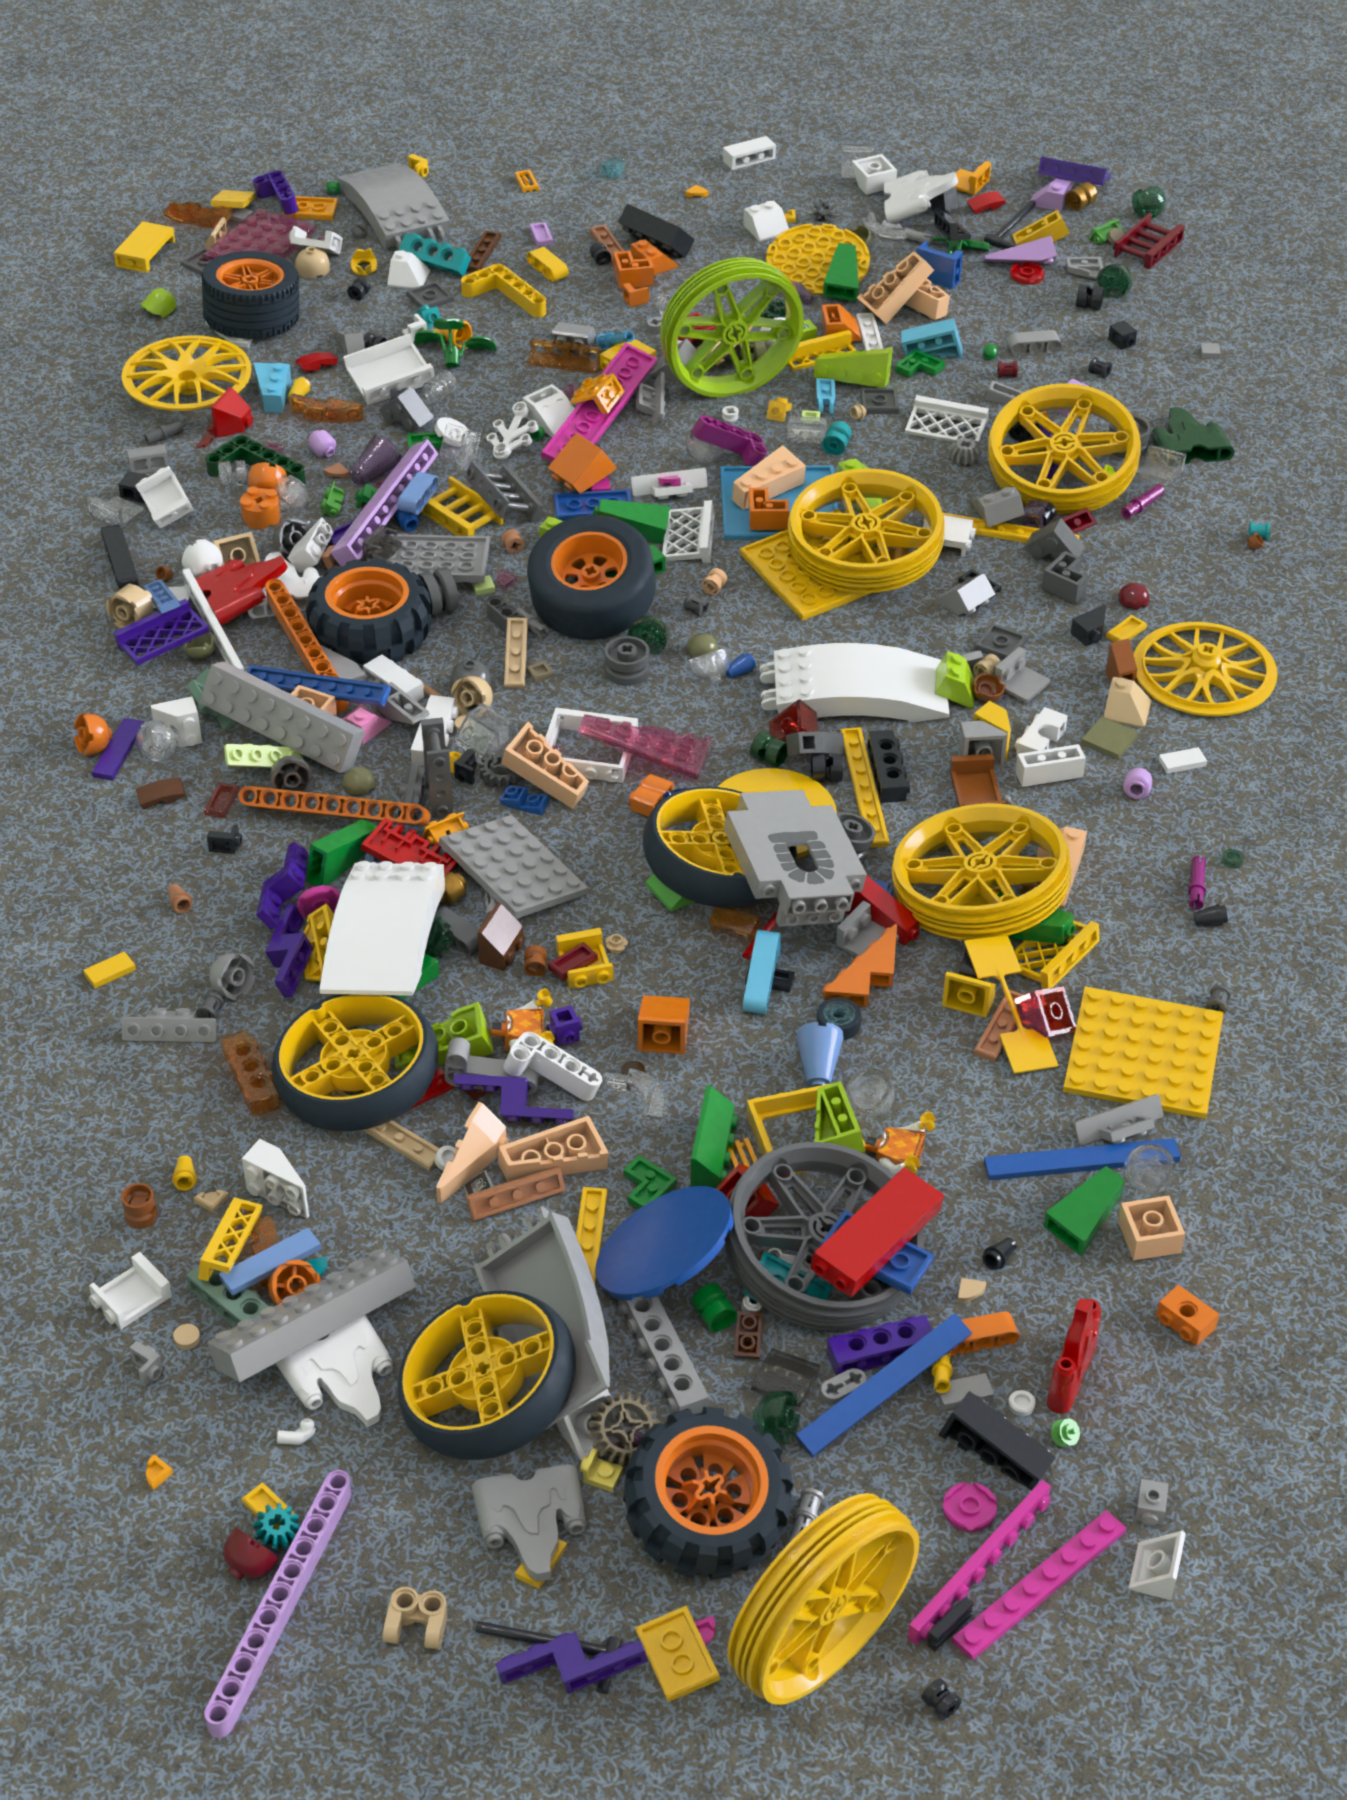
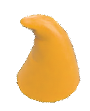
M463 321V328L452 329V345L458 347L459 350H461L462 345L457 344L456 341L463 343L466 340L469 341V338L472 337V329L467 321ZM435 328L432 330L444 335V341L449 342L448 329L439 330Z

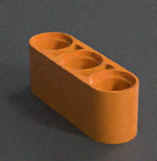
M998 1312L962 1319L972 1334L950 1351V1355L955 1356V1353L959 1352L960 1354L981 1351L980 1348H985L986 1350L1005 1346V1343L1010 1345L1016 1343L1020 1336L1009 1312Z

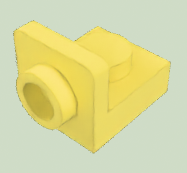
M592 1448L589 1456L583 1458L580 1466V1472H583V1483L614 1492L623 1473V1466L598 1458V1450Z

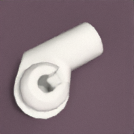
M303 1419L300 1422V1428L296 1431L279 1430L277 1444H303L315 1433L314 1421L312 1419Z

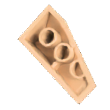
M1066 826L1059 830L1069 847L1072 870L1068 892L1060 907H1065L1084 852L1087 831ZM1038 847L1037 858L1051 857L1047 851Z
M478 1102L464 1126L468 1129L463 1141L458 1139L455 1145L454 1160L447 1162L436 1186L437 1202L443 1203L459 1190L463 1184L492 1163L498 1157L499 1146L509 1142V1139L506 1137V1126L483 1103Z

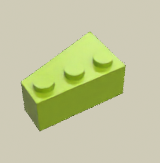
M839 1081L818 1087L814 1142L833 1143L859 1152L865 1151L861 1130L842 1082Z

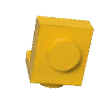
M414 154L408 156V166L418 173L421 178L425 177L429 171L428 160Z
M777 397L776 400H769L766 418L784 422L786 412L791 411L793 403L787 402L788 399Z

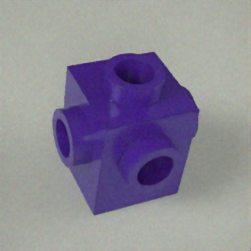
M572 1005L549 1011L550 1024H547V1031L552 1032L557 1046L580 1041V1031L583 1029L580 1017H577Z

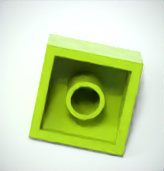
M947 651L936 668L935 694L972 709L974 707V693L972 691L974 677L968 662L961 655Z

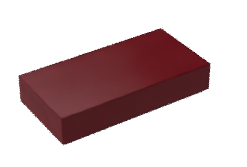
M583 942L549 962L548 970L561 981L568 979L567 972L569 970L588 967L598 961V954Z

